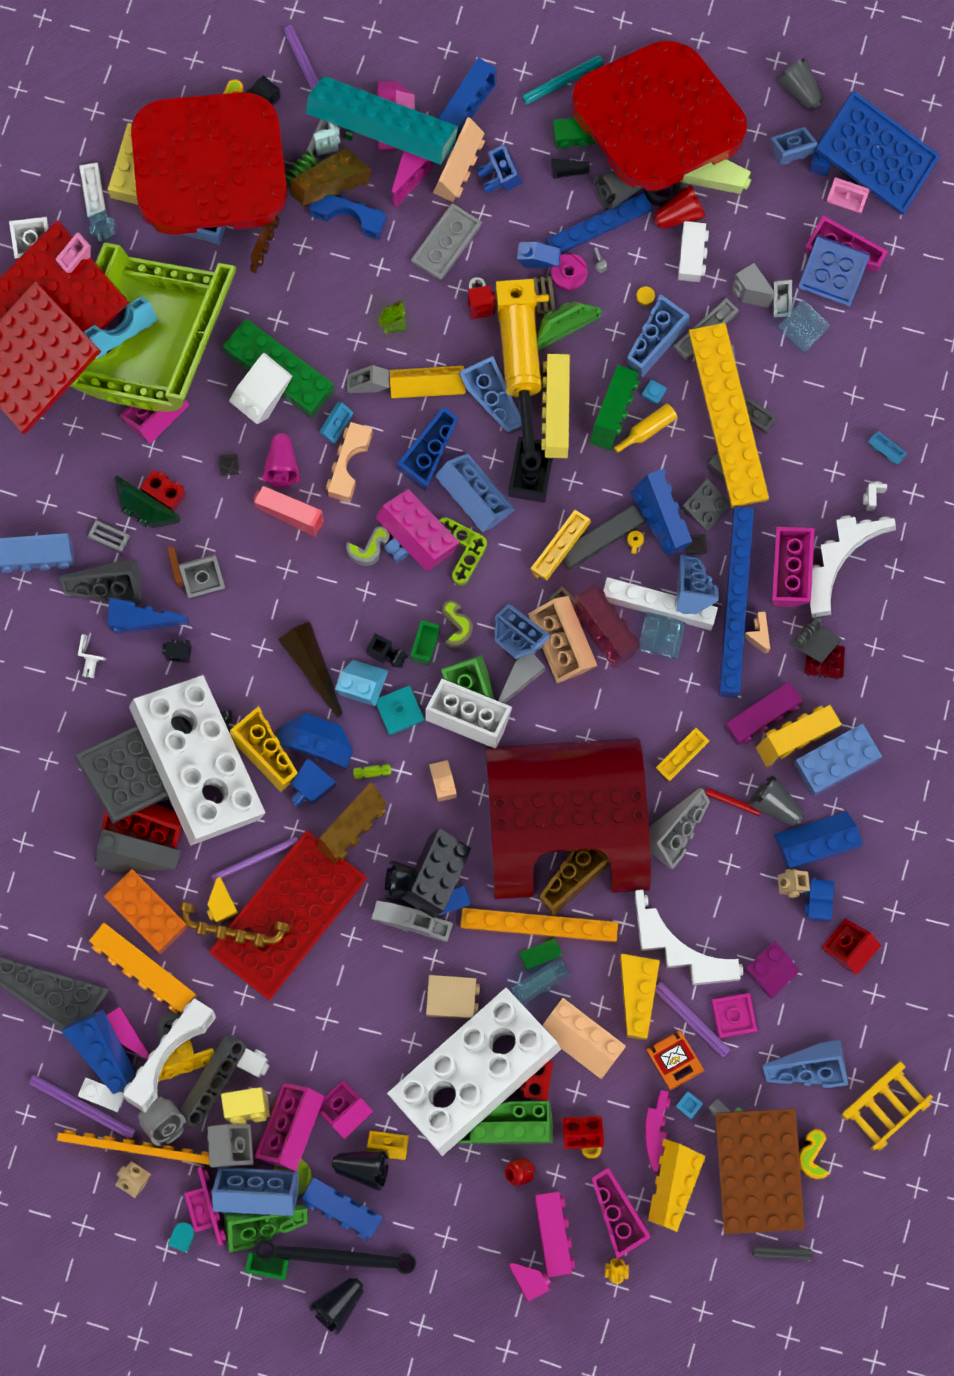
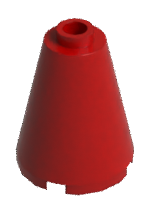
M690 184L654 212L656 216L653 219L657 227L661 226L662 229L684 224V221L693 222L701 220L706 215Z

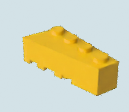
M258 706L230 730V735L234 744L282 792L293 782L298 773L286 752L283 751L277 736L275 737L270 724L265 720Z
M620 954L626 1037L646 1041L660 960Z
M663 1139L662 1146L665 1148L663 1156H660L659 1159L661 1169L659 1176H656L655 1184L657 1190L656 1194L652 1196L648 1221L677 1232L706 1156L679 1143Z

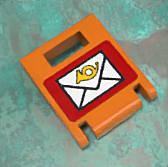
M681 1030L676 1032L679 1037L678 1040L672 1034L654 1044L655 1053L650 1048L646 1049L669 1091L704 1072L702 1065ZM689 1066L692 1073L676 1081L673 1075Z

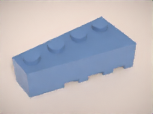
M660 294L655 307H653L647 322L642 328L639 338H637L627 357L628 368L639 372L638 375L643 378L689 326V314Z

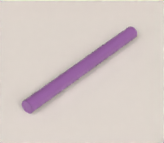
M297 837L291 838L211 875L212 879L215 882L218 877L222 879L293 847L298 839Z

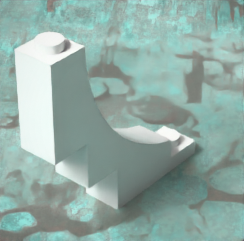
M643 890L635 891L641 951L664 949L666 968L690 966L692 985L732 982L741 979L740 976H743V966L739 964L738 959L714 958L687 947L665 926L656 908L645 909L648 906V896L644 895Z

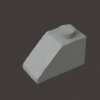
M371 365L347 374L348 393H375L389 388V370Z

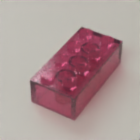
M596 583L579 593L572 604L575 613L583 627L615 669L633 657L640 646L639 640L635 634L630 632L626 621L619 617L615 606L609 603L602 588H598Z

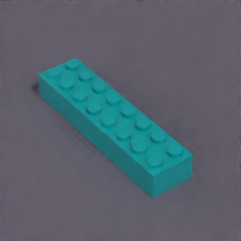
M326 76L321 78L307 98L306 114L440 165L456 142L458 126Z

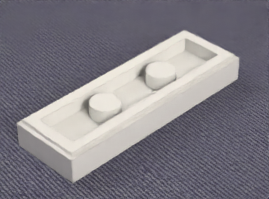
M98 163L80 165L88 219L107 216Z

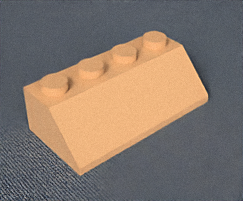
M467 118L433 192L451 202L454 201L455 197H460L463 191V187L460 186L463 181L467 182L471 173L468 169L470 165L474 166L478 158L475 153L477 150L481 151L485 140H482L485 133L471 118Z
M569 596L555 598L528 613L530 620L550 635L549 641L542 649L557 683L583 674L597 666Z
M562 998L542 1025L558 1042L563 1051L600 1079L604 1077L626 1047V1045L564 998Z

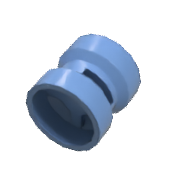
M395 538L384 548L387 553L393 555L396 563L401 562L409 555L408 551Z

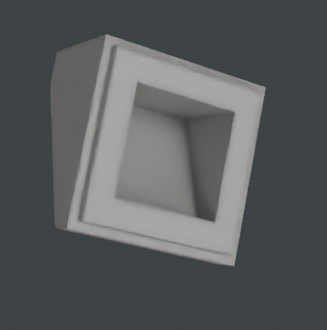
M716 1099L707 1108L715 1118V1113L731 1112L719 1099Z

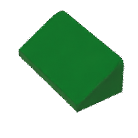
M555 938L519 953L526 971L563 956Z

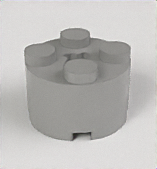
M163 1097L156 1098L146 1113L141 1111L138 1115L140 1127L150 1140L158 1146H161L160 1143L166 1142V1144H169L176 1140L184 1130L183 1124H186L185 1117L174 1103Z

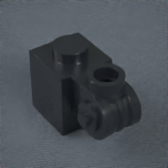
M374 634L366 649L367 656L383 664L387 661L394 668H402L403 663H405L408 657L402 649L394 650L391 641L377 634Z

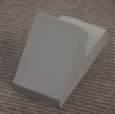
M792 279L773 281L771 288L775 294L772 300V316L774 318L792 316Z

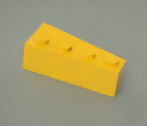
M821 705L814 709L812 714L808 715L805 713L797 718L798 721L794 723L789 721L781 726L782 729L778 731L772 729L765 734L767 737L755 747L766 767L772 765L779 757L780 759L787 757L795 751V748L800 750L810 744L811 740L815 742L838 729L842 724L831 705L825 708Z

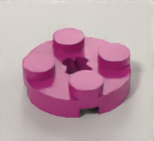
M562 254L559 267H551L550 276L558 288L566 292H572L585 283L587 265L576 254ZM565 269H573V275H566Z

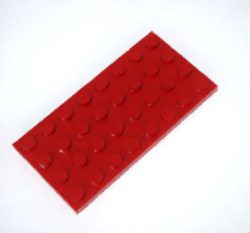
M307 830L228 927L230 929L273 937L277 934L274 927L275 922L278 921L290 924V932L285 933L279 943L265 944L264 948L253 946V941L245 940V944L236 943L233 941L234 937L226 936V940L218 939L209 951L213 957L269 1001H271L368 879V877L345 859L343 861L338 860L336 864L330 861L317 850L319 839Z

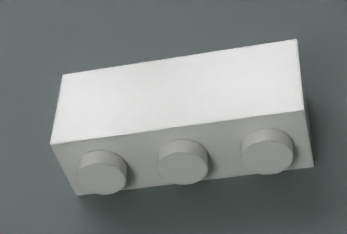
M684 221L678 280L700 282L701 276H705L706 265L702 264L703 259L707 257V248L704 247V242H708L709 230H706V223Z

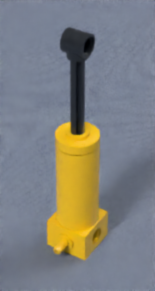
M533 279L496 281V306L498 322H500L506 392L510 396L519 397L524 453L521 455V470L524 476L533 478L540 472L541 461L538 453L535 452L530 396L537 394L542 389L535 324V306H537V302H548L549 295H536ZM533 463L535 467L529 468L527 464Z

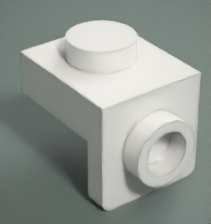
M879 481L868 484L866 493L863 494V505H866V511L875 510L877 506L876 493H885L887 484H882Z

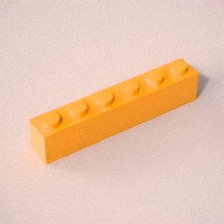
M103 923L89 940L93 944L91 948L99 955L102 952L108 956L106 960L113 966L119 964L123 968L122 973L130 979L132 976L138 979L137 984L144 990H147V988L151 989L154 992L152 996L158 1001L162 1002L165 1000L169 1003L167 1008L176 1015L178 1012L183 1014L185 1006L191 1003L194 998H197L193 991L107 924Z

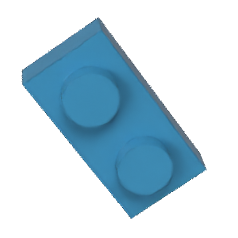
M337 402L319 433L330 443L335 444L354 412L342 402Z
M879 431L868 441L875 450L882 452L890 462L897 465L908 454Z

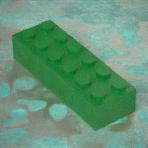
M248 319L242 322L222 346L224 354L248 372L263 353L283 367L293 377L281 397L311 419L335 392L334 383Z

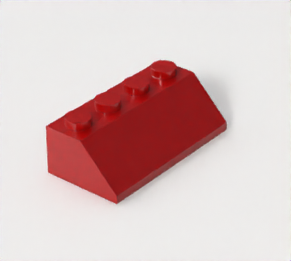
M155 803L114 824L105 811L101 832L103 829H108L177 849L184 832L176 812Z

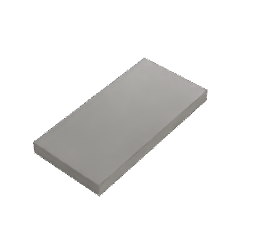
M451 203L412 257L411 263L442 282L482 226V221Z

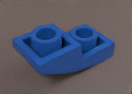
M466 885L454 888L444 912L439 915L472 903Z

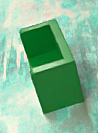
M421 620L410 655L412 662L426 666L430 665L440 625Z
M249 1252L245 1272L286 1280L290 1260L273 1257L269 1261H262L257 1257L256 1253ZM259 1254L262 1258L270 1257L267 1255Z

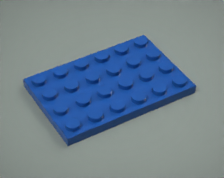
M854 90L850 93L814 150L861 186L870 189L869 192L900 215L906 212L941 156Z

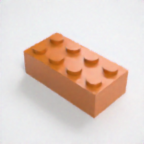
M133 869L104 896L160 955L188 928L187 924Z

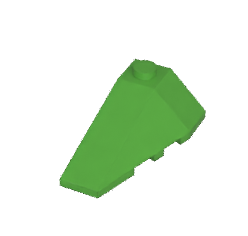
M482 654L441 669L444 680L494 699L489 674Z
M300 1205L295 1206L293 1216L223 1213L229 1253L253 1248L255 1243L264 1239L271 1240L275 1234L280 1232L287 1233L307 1224V1207Z

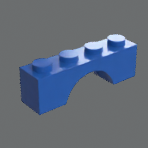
M327 195L324 196V199L311 204V217L329 222L337 215H350L360 223L362 235L380 240L387 222V214L381 209L368 208L363 203L351 202L343 196Z

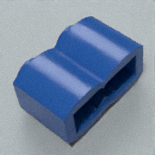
M811 879L809 881L810 891L805 892V895H808V903H804V914L807 915V920L830 922L833 912L834 881Z

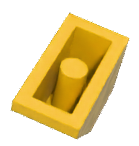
M221 877L216 878L207 904L210 909L207 911V914L211 921L215 920L217 924H220L238 915V911Z

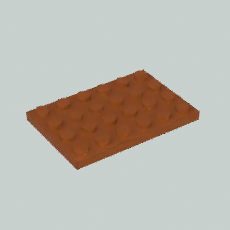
M796 1108L715 1113L724 1234L805 1230Z

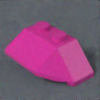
M378 81V96L415 110V95L397 81ZM378 141V151L398 150V148Z

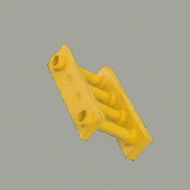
M901 1061L895 1064L840 1114L845 1121L849 1118L854 1120L874 1142L870 1147L871 1151L883 1149L888 1144L886 1140L920 1109L924 1111L931 1105L930 1100L933 1096L930 1094L925 1098L922 1097L904 1077L902 1070L906 1066ZM892 1079L898 1081L918 1103L911 1111L889 1089L888 1083ZM878 1092L880 1094L883 1093L903 1115V1118L898 1123L894 1124L874 1102L875 1099L873 1097ZM864 1105L866 1108L869 1107L889 1129L881 1138L861 1117L859 1109Z

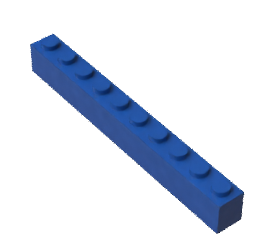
M735 507L732 514L718 696L738 698L740 693L754 508Z

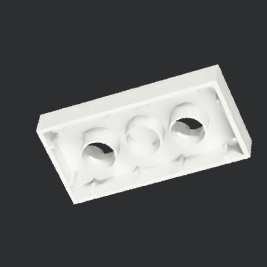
M203 675L133 699L129 706L130 711L190 846L259 821L264 816V808ZM176 716L187 719L192 726V731L189 734H184L179 730H175L171 725V719ZM206 785L217 787L223 795L222 802L216 804L213 801L206 800L202 794L203 787Z
M505 988L387 1094L443 1156L555 1056L561 1048L546 1029ZM511 1035L516 1038L515 1046L509 1053L496 1054L493 1052V1044L499 1037ZM443 1088L456 1090L455 1100L450 1106L440 1108L433 1105L434 1096L439 1090Z

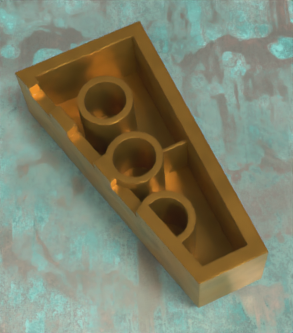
M344 148L293 178L290 195L304 206L322 200L327 195H338L339 191L348 189L350 191L361 184L366 186L369 185L371 168L349 149Z
M594 850L571 851L556 875L553 876L540 895L541 903L555 916L610 867L606 856Z

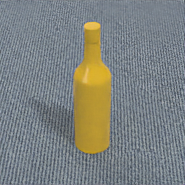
M666 403L633 426L628 437L613 447L615 452L619 453L631 444L645 442L678 418L674 409Z

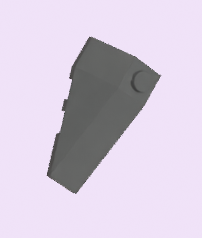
M137 559L117 561L59 577L63 592L66 595L82 598H99V601L103 602L110 598L130 601L135 604H141L142 575Z
M103 829L97 847V867L112 872H129L131 869L134 871L175 870L181 850Z

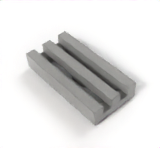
M95 520L87 536L89 539L120 553H123L124 547H126L127 541L130 539L129 534ZM97 526L123 537V541L96 529ZM96 533L121 545L117 546L93 534Z

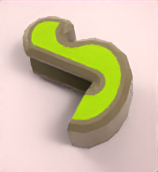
M448 600L442 606V615L457 630L445 642V646L450 649L463 647L470 640L473 633L471 619L467 615L460 613L461 606L454 600Z

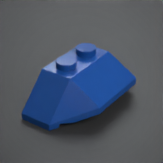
M307 713L282 725L277 735L281 747L347 769L353 754L351 745L341 725Z

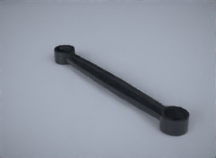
M269 1240L260 1241L255 1249L257 1257L262 1261H269L273 1257L335 1265L394 1268L401 1274H410L416 1267L415 1258L408 1253L401 1254L399 1257L333 1249L275 1246ZM267 1243L272 1246L273 1252L270 1257L262 1258L259 1255L258 1248L261 1244ZM408 1256L413 1260V1266L409 1271L400 1269L398 1262L402 1257Z

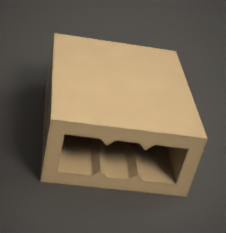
M429 975L426 1016L471 1019L478 1013L479 1003H475V995H479L480 984L476 983V978Z

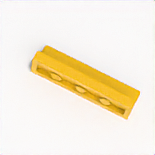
M464 366L389 370L391 398L465 394V385L459 374L464 369Z
M576 510L573 511L531 567L532 574L536 579L539 577L546 581L549 579L591 523L590 518Z

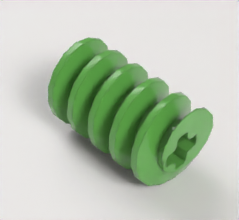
M309 151L306 152L307 155L303 154L301 159L296 160V165H291V170L287 169L285 171L286 185L290 189L293 178L319 164Z

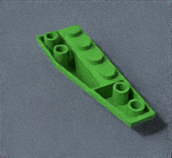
M550 1101L507 1102L500 1104L456 1144H553V1120Z

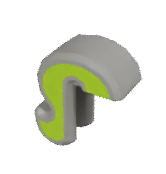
M383 526L375 527L364 550L347 542L346 552L349 559L357 565H374L381 555L380 545L385 547L390 542V534Z

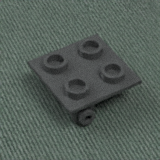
M707 478L683 504V512L687 515L690 513L708 532L731 504Z
M814 617L805 624L789 645L822 663L842 638L821 627L822 619Z

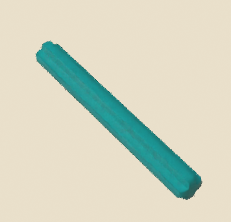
M598 55L523 94L522 99L524 103L530 104L602 66L603 59Z

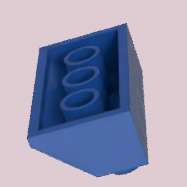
M848 811L774 835L786 870L800 868L858 849L863 845L858 828Z

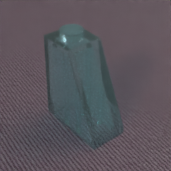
M562 960L549 963L512 987L513 995L522 1005L526 1004L571 977V974Z

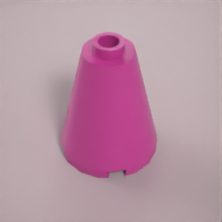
M279 433L272 438L262 473L263 482H269L272 487H291V483L296 482L297 484L300 480L291 438L284 433Z

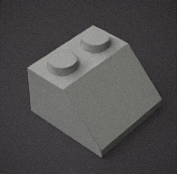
M755 263L735 274L732 292L736 298L747 304L766 308L771 306L775 292Z

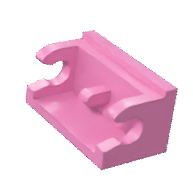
M835 177L826 202L861 214L870 189Z

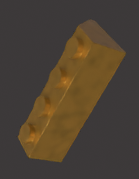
M370 782L319 838L317 850L334 864L338 860L343 861L349 853L348 849L351 846L355 847L361 841L360 836L364 832L367 834L372 829L376 818L380 820L386 813L387 802L374 784Z

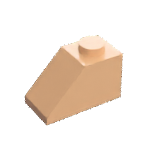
M448 760L429 764L437 801L457 798Z

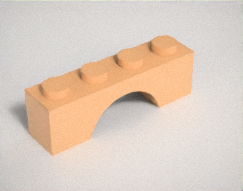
M352 422L349 428H345L343 434L345 441L343 445L340 444L337 452L339 459L338 462H334L332 467L333 477L328 479L326 485L329 497L351 502L356 483L346 470L347 464L352 456L368 450L373 435L372 428Z

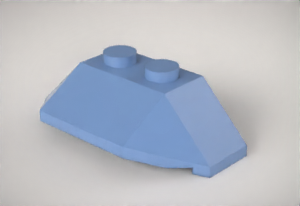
M511 604L505 606L495 616L494 641L515 659L535 654L550 639V635Z

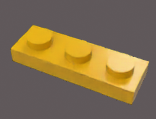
M695 728L655 769L670 782L709 743V740Z

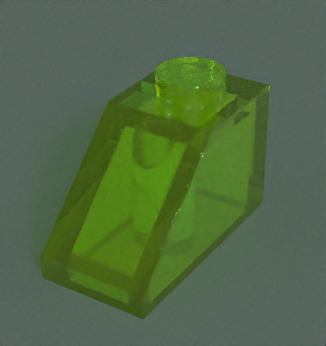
M403 301L396 302L382 309V316H379L380 328L383 327L384 334L406 331Z

